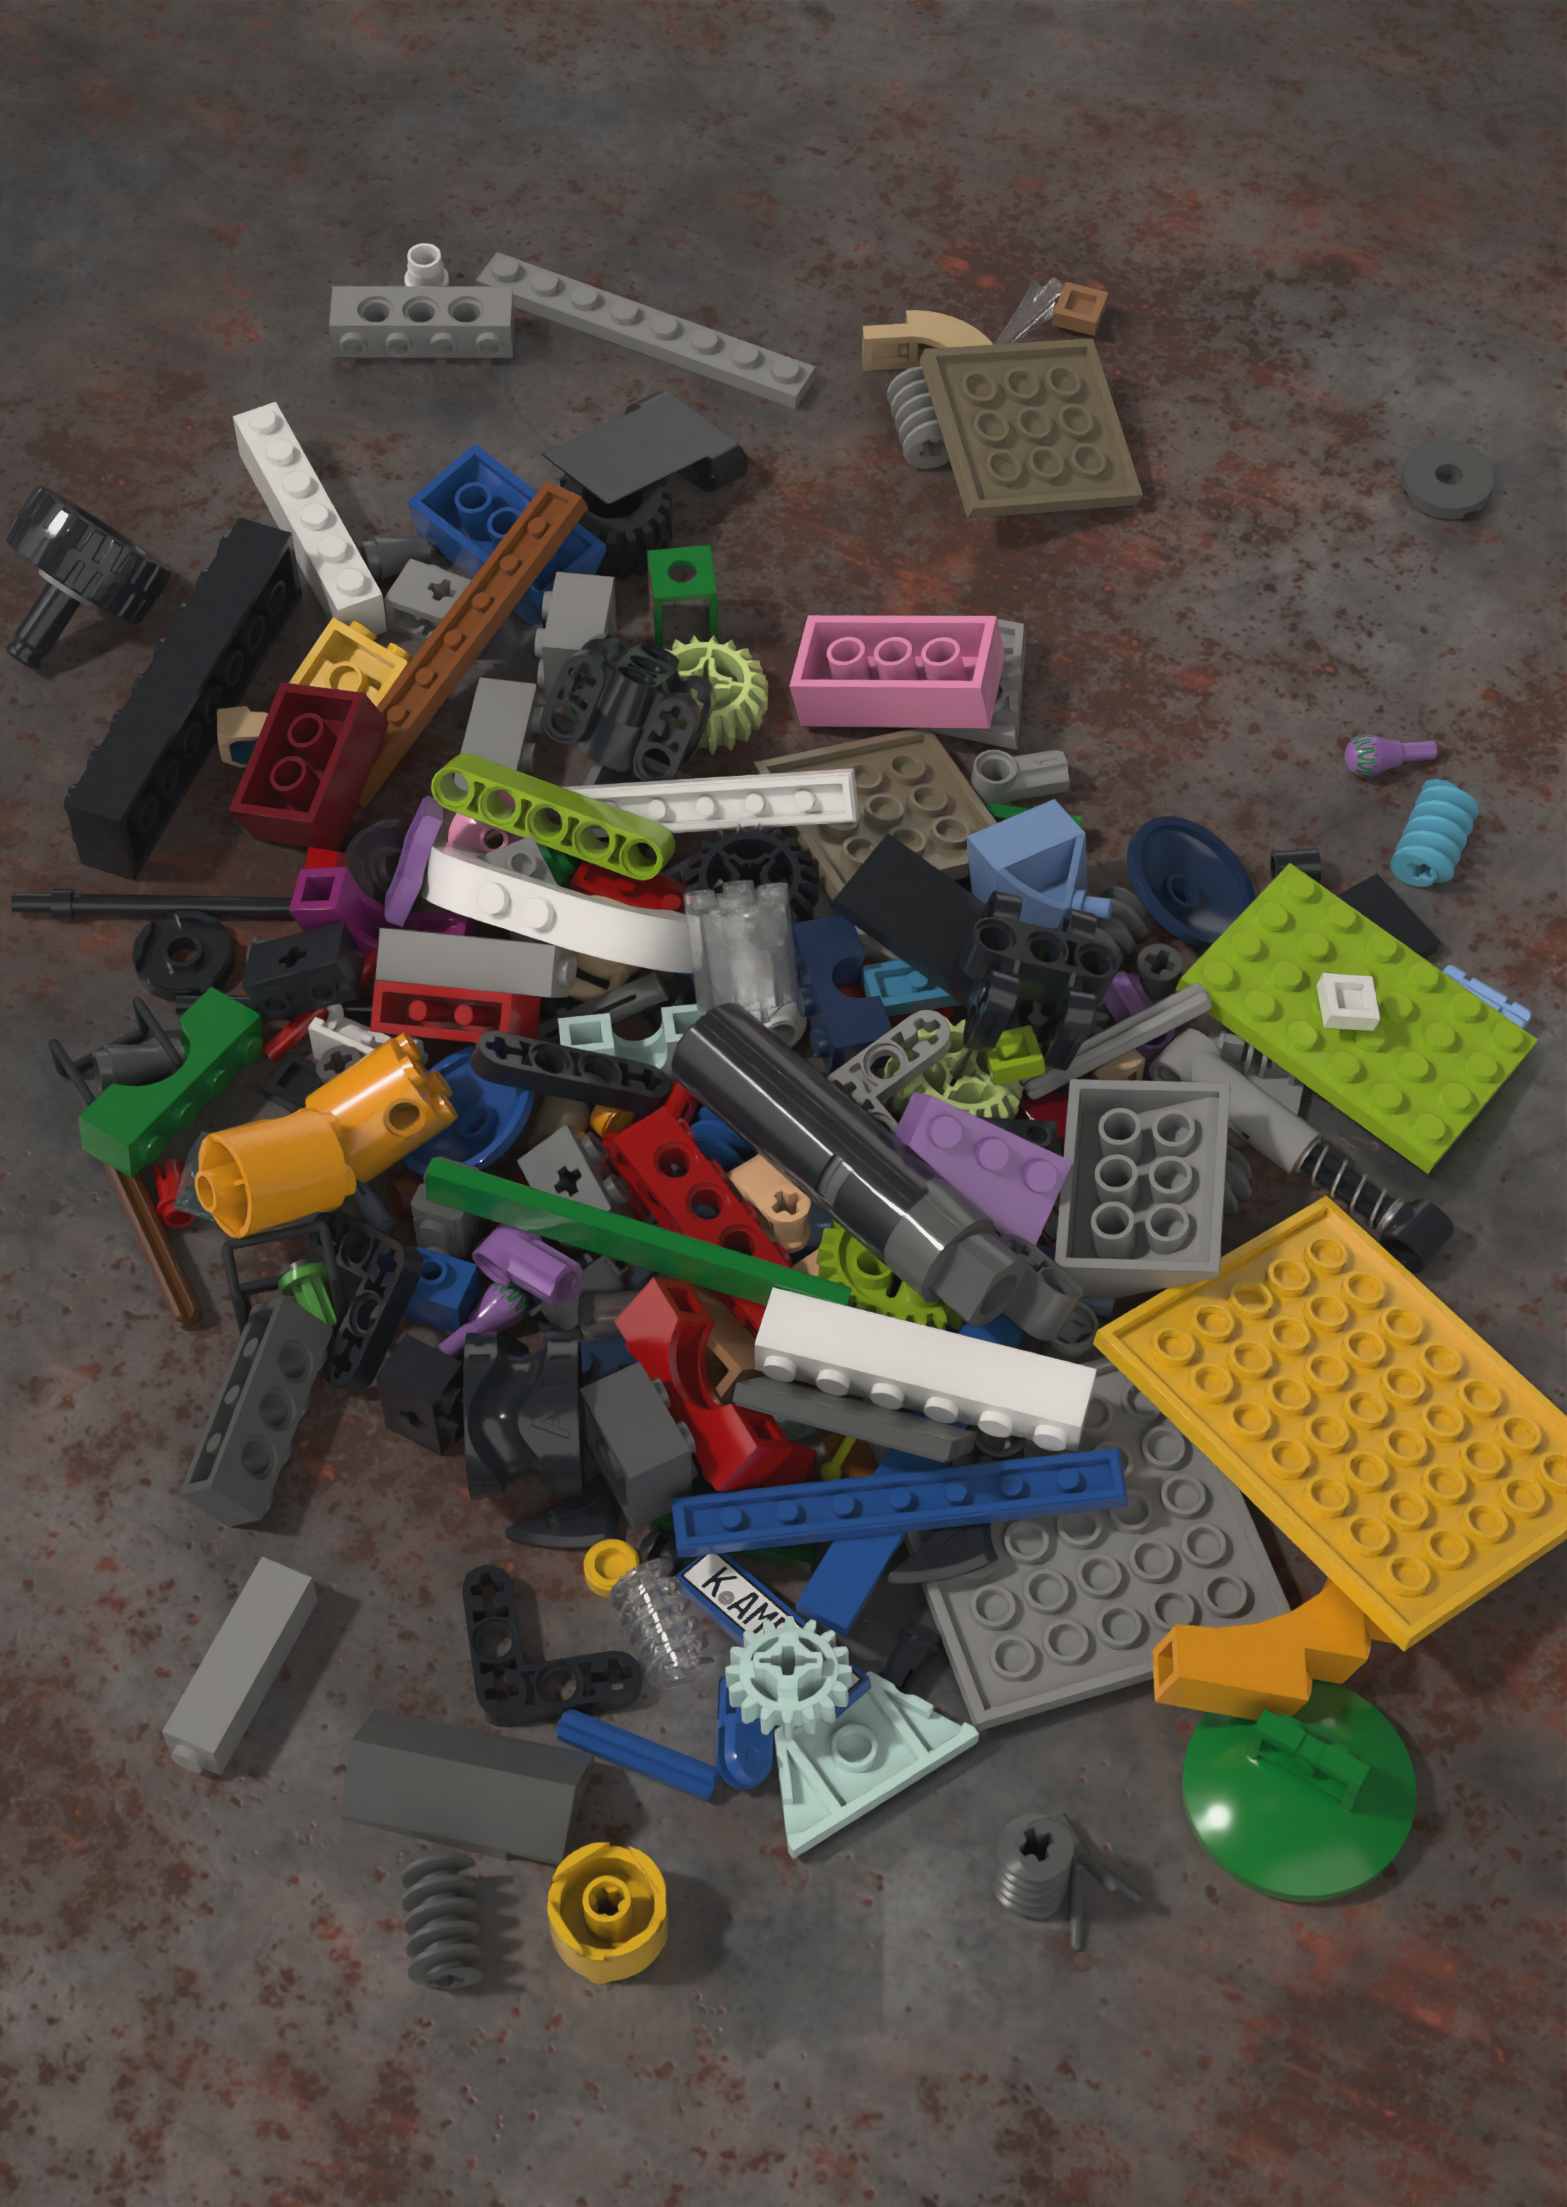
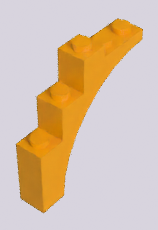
M1328 1577L1318 1595L1291 1612L1259 1623L1220 1628L1176 1624L1152 1650L1155 1703L1258 1721L1264 1709L1275 1715L1286 1714L1292 1717L1308 1702L1312 1691V1679L1343 1684L1368 1660L1371 1639L1395 1643Z

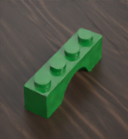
M210 987L179 1018L181 1052L187 1058L183 1066L165 1080L150 1085L126 1086L112 1083L78 1116L82 1149L130 1178H133L146 1164L154 1163L161 1155L165 1145L179 1131H184L191 1126L198 1112L212 1097L217 1098L222 1095L228 1087L230 1079L244 1065H251L258 1058L263 1047L261 1015Z

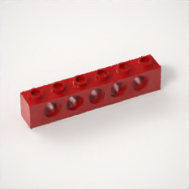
M664 1105L613 1139L608 1159L661 1228L724 1248L739 1246L749 1256L792 1269L793 1264L788 1252L779 1242H771L759 1227L760 1220L754 1208L746 1200H738L727 1186L728 1179L724 1170L713 1158L706 1159L695 1145L696 1138L692 1129L683 1118H674ZM666 1163L676 1164L683 1169L685 1175L678 1178L669 1177L661 1171L660 1166ZM699 1204L708 1205L714 1209L717 1217L702 1219L695 1215L692 1207ZM712 1290L756 1339L767 1306ZM797 1380L791 1381L794 1383L819 1389L816 1385Z

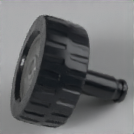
M39 485L33 489L18 510L5 533V541L17 553L38 567V574L48 582L17 629L14 641L6 646V652L23 665L33 670L39 669L42 665L40 661L49 654L81 603L92 609L98 606L128 623L137 625L142 622L156 603L171 577V570L151 553L104 521L60 494Z

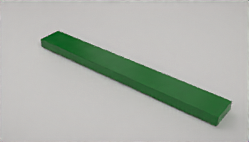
M432 1158L426 1172V1200L763 1306H767L773 1287L845 1306L849 1305L852 1289L833 1281L439 1158Z

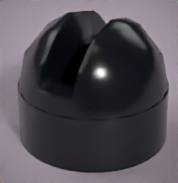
M662 1529L652 1531L643 1538L639 1547L640 1566L652 1578H670L676 1575L683 1565L684 1557L678 1558L676 1539L672 1532ZM666 1544L658 1562L652 1560L651 1557L658 1545Z

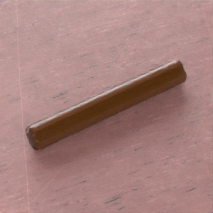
M104 1162L108 1177L176 1326L185 1329L191 1325L198 1324L203 1319L201 1306L159 1215H157L156 1208L140 1173L138 1172L133 1178H130Z

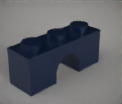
M842 915L791 923L788 945L782 946V963L787 976L794 975L797 984L796 1002L799 1013L802 1017L808 1016L812 1027L810 1041L813 1054L816 1059H823L829 1076L889 1032L892 1027L880 995L868 998H853L838 990L841 987L858 985L860 981L865 953L855 925ZM891 1056L877 1058L872 1063L870 1070L885 1068Z

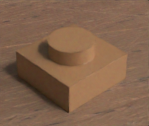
M1065 282L1053 312L1052 326L1095 336L1107 307L1109 292Z

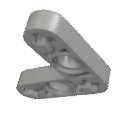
M920 1010L910 1015L830 1074L827 1079L844 1094L854 1091L852 1093L853 1101L894 1136L899 1124L882 1103L940 1061L949 1052L951 1046L950 1026L946 1018L939 1012ZM924 1028L925 1031L930 1033L937 1029V1042L931 1045L928 1041L924 1040L917 1044L919 1041L917 1031ZM900 1042L904 1043L906 1050H909L911 1047H913L912 1054L913 1059H915L914 1061L909 1062L908 1056L905 1053L904 1049L900 1045H898ZM881 1056H891L899 1061L900 1069L895 1076L889 1079L877 1078L870 1071L872 1063Z

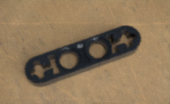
M500 1031L483 1033L479 1037L469 1061L471 1068L479 1077L495 1084L642 1115H651L660 1109L671 1090L668 1076L656 1066L648 1063ZM535 1062H542L551 1066L557 1071V1074L542 1070ZM588 1072L599 1076L606 1082V1085L594 1082L585 1073Z

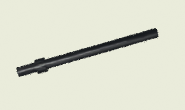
M53 888L51 893L13 892L11 896L12 912L51 913L52 918H74L75 914L166 915L178 910L200 911L211 916L294 918L289 911L292 901L290 897L77 894L74 888Z

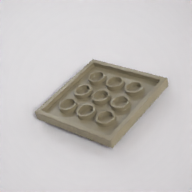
M1093 338L924 350L919 360L967 519L1138 504L1143 493Z
M913 728L753 762L751 775L855 769L859 819L857 822L783 826L791 839L797 837L801 845V851H809L813 859V867H816V871L819 874V882L832 902L887 833L891 834L954 881L970 877L966 836L997 824L930 728Z

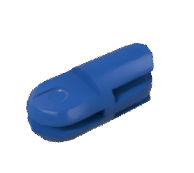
M725 1675L719 1678L717 1771L723 1781L737 1790L751 1789L761 1784L770 1775L773 1764V1729L765 1735L761 1733V1721L759 1718L748 1724L742 1721L741 1707H732L730 1704L729 1688L726 1685Z

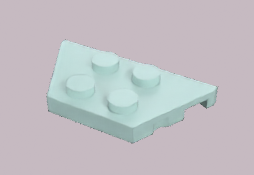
M871 1671L866 1673L870 1677L871 1689L832 1724H828L821 1718L816 1719L815 1733L809 1735L802 1725L794 1726L792 1738H785L783 1726L778 1727L774 1730V1743L788 1853L793 1859L972 1747L978 1743L979 1733L966 1722L960 1726L934 1712V1705L914 1694L907 1695L901 1693L895 1688L893 1683Z

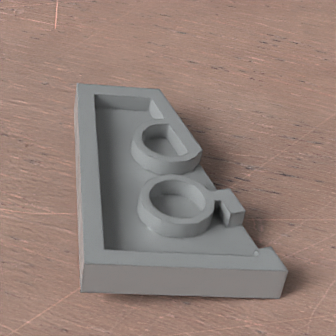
M997 619L1005 660L990 728L930 729L933 733L1018 750L1026 632L1022 623Z

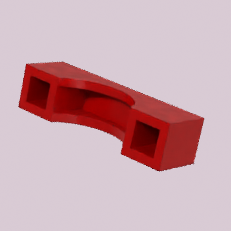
M653 1277L614 1321L626 1340V1348L638 1362L640 1361L650 1379L658 1377L663 1383L671 1403L668 1411L675 1423L684 1421L689 1428L697 1448L694 1455L702 1466V1474L707 1482L716 1491L730 1492L757 1489L794 1449L773 1415L732 1403L725 1406L717 1398L711 1388L706 1371L707 1344L715 1324L713 1318L690 1282Z

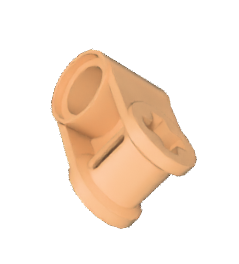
M758 1154L726 1173L728 1179L727 1186L738 1200L744 1199L754 1208L760 1220L759 1227L771 1242H779L788 1253L800 1251L808 1244L811 1238V1225L807 1219L811 1211L810 1199Z

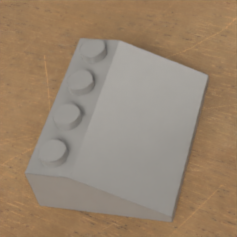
M1070 1079L1064 1158L1073 1163L1060 1193L1055 1263L1080 1284L1083 1290L1081 1298L1115 1299L1220 1277L1230 1083Z

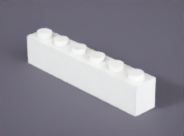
M273 402L233 416L239 455L279 529L292 533L296 560L328 620L331 621L334 617L347 626L352 621H356L375 635L387 632L383 595L277 403Z
M774 1287L772 1288L754 1344L755 1370L762 1371L771 1379L781 1382L797 1380L813 1384L823 1392L836 1396L848 1393L868 1398L874 1404L887 1409L903 1407L923 1412L930 1419L941 1423L958 1421L969 1425H977L983 1432L991 1436L1007 1437L1012 1435L1020 1438L1023 1437L1032 1440L1039 1447L1050 1451L1067 1449L1077 1452L1097 1371L1095 1368Z

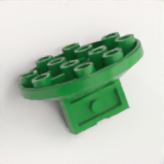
M1312 1679V1691L1308 1702L1292 1717L1286 1714L1275 1715L1266 1709L1263 1710L1258 1721L1207 1712L1197 1725L1184 1758L1181 1783L1183 1804L1187 1819L1199 1844L1217 1866L1230 1877L1258 1893L1273 1898L1297 1902H1319L1349 1895L1365 1887L1379 1877L1395 1860L1405 1843L1415 1815V1774L1410 1756L1399 1734L1388 1719L1371 1703L1353 1691L1332 1682Z

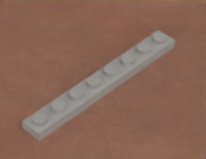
M499 252L495 253L476 279V286H512L514 307L793 409L798 407L815 381V366Z

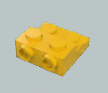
M333 617L289 683L362 692L377 707L413 657L393 643L384 648L374 642L377 636L362 624L352 621L347 626Z

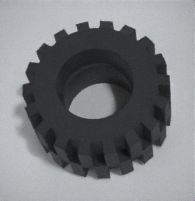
M566 473L560 479V487L582 496L589 507L578 523L606 544V553L596 572L598 576L618 577L619 581L629 579V575L634 573L639 577L647 573L648 550L671 548L670 540H673L672 497L670 487L666 486V478L609 506ZM619 516L621 518L610 519L606 517Z

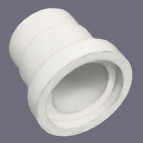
M422 243L413 246L408 251V270L404 277L405 286H449V275L443 267L441 253L436 246Z

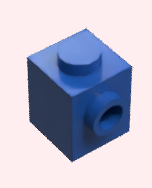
M417 1246L416 1249L423 1258V1271L403 1317L454 1333L468 1321L467 1316L472 1312L480 1295L481 1287L478 1265Z

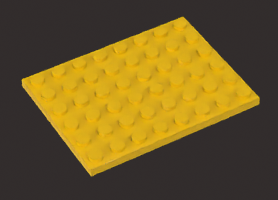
M1327 1195L1222 1256L1219 1278L1170 1287L1098 1329L1093 1345L1403 1652L1567 1539V1416Z

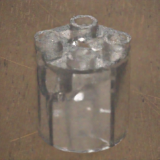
M738 880L722 884L723 893L715 894L714 890H696L683 894L695 1000L699 1011L707 1012L711 1008L728 1002L737 1003L743 1006L762 1024L770 1022L771 1018L784 1005L792 1003L800 997L787 883L763 884L757 886V889L754 890L753 880Z

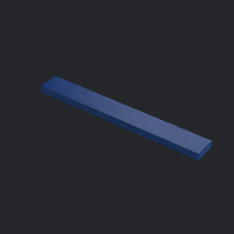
M1002 1313L982 1327H971L966 1322L959 1334L1017 1349L1026 1332ZM915 1410L911 1412V1415L930 1419L923 1412ZM958 1421L944 1423L969 1430L971 1427L969 1424ZM889 1448L874 1475L947 1467L950 1461L944 1463ZM908 1532L834 1540L796 1602V1611L846 1637Z
M1119 1448L671 1498L678 1558L1127 1507L1128 1502Z

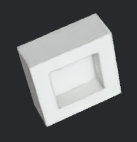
M1323 973L1316 986L1324 1028L1374 1031L1380 1020L1373 977Z

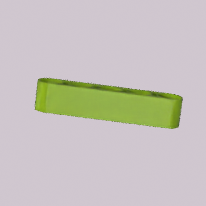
M464 753L455 756L432 779L431 790L435 800L439 805L450 811L523 838L532 835L536 843L633 879H652L669 862L675 852L676 843L673 834L660 823L473 754ZM453 773L460 774L465 778L469 786L468 791L457 787L452 777ZM499 790L506 791L514 798L515 808L506 806L500 800ZM545 808H552L557 811L561 816L562 825L552 823L546 816ZM592 825L602 827L608 833L609 842L598 840L592 832ZM638 843L650 845L654 849L657 859L652 860L644 857L639 851Z

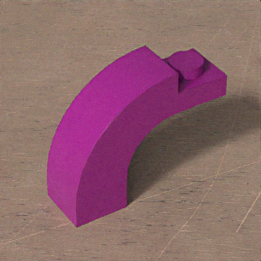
M347 867L300 869L289 908L290 913L303 931L344 921L364 956L374 947L378 948L380 928L474 936L476 928L475 919L455 912H409L403 927L390 923L384 917L385 905L378 903L365 894Z

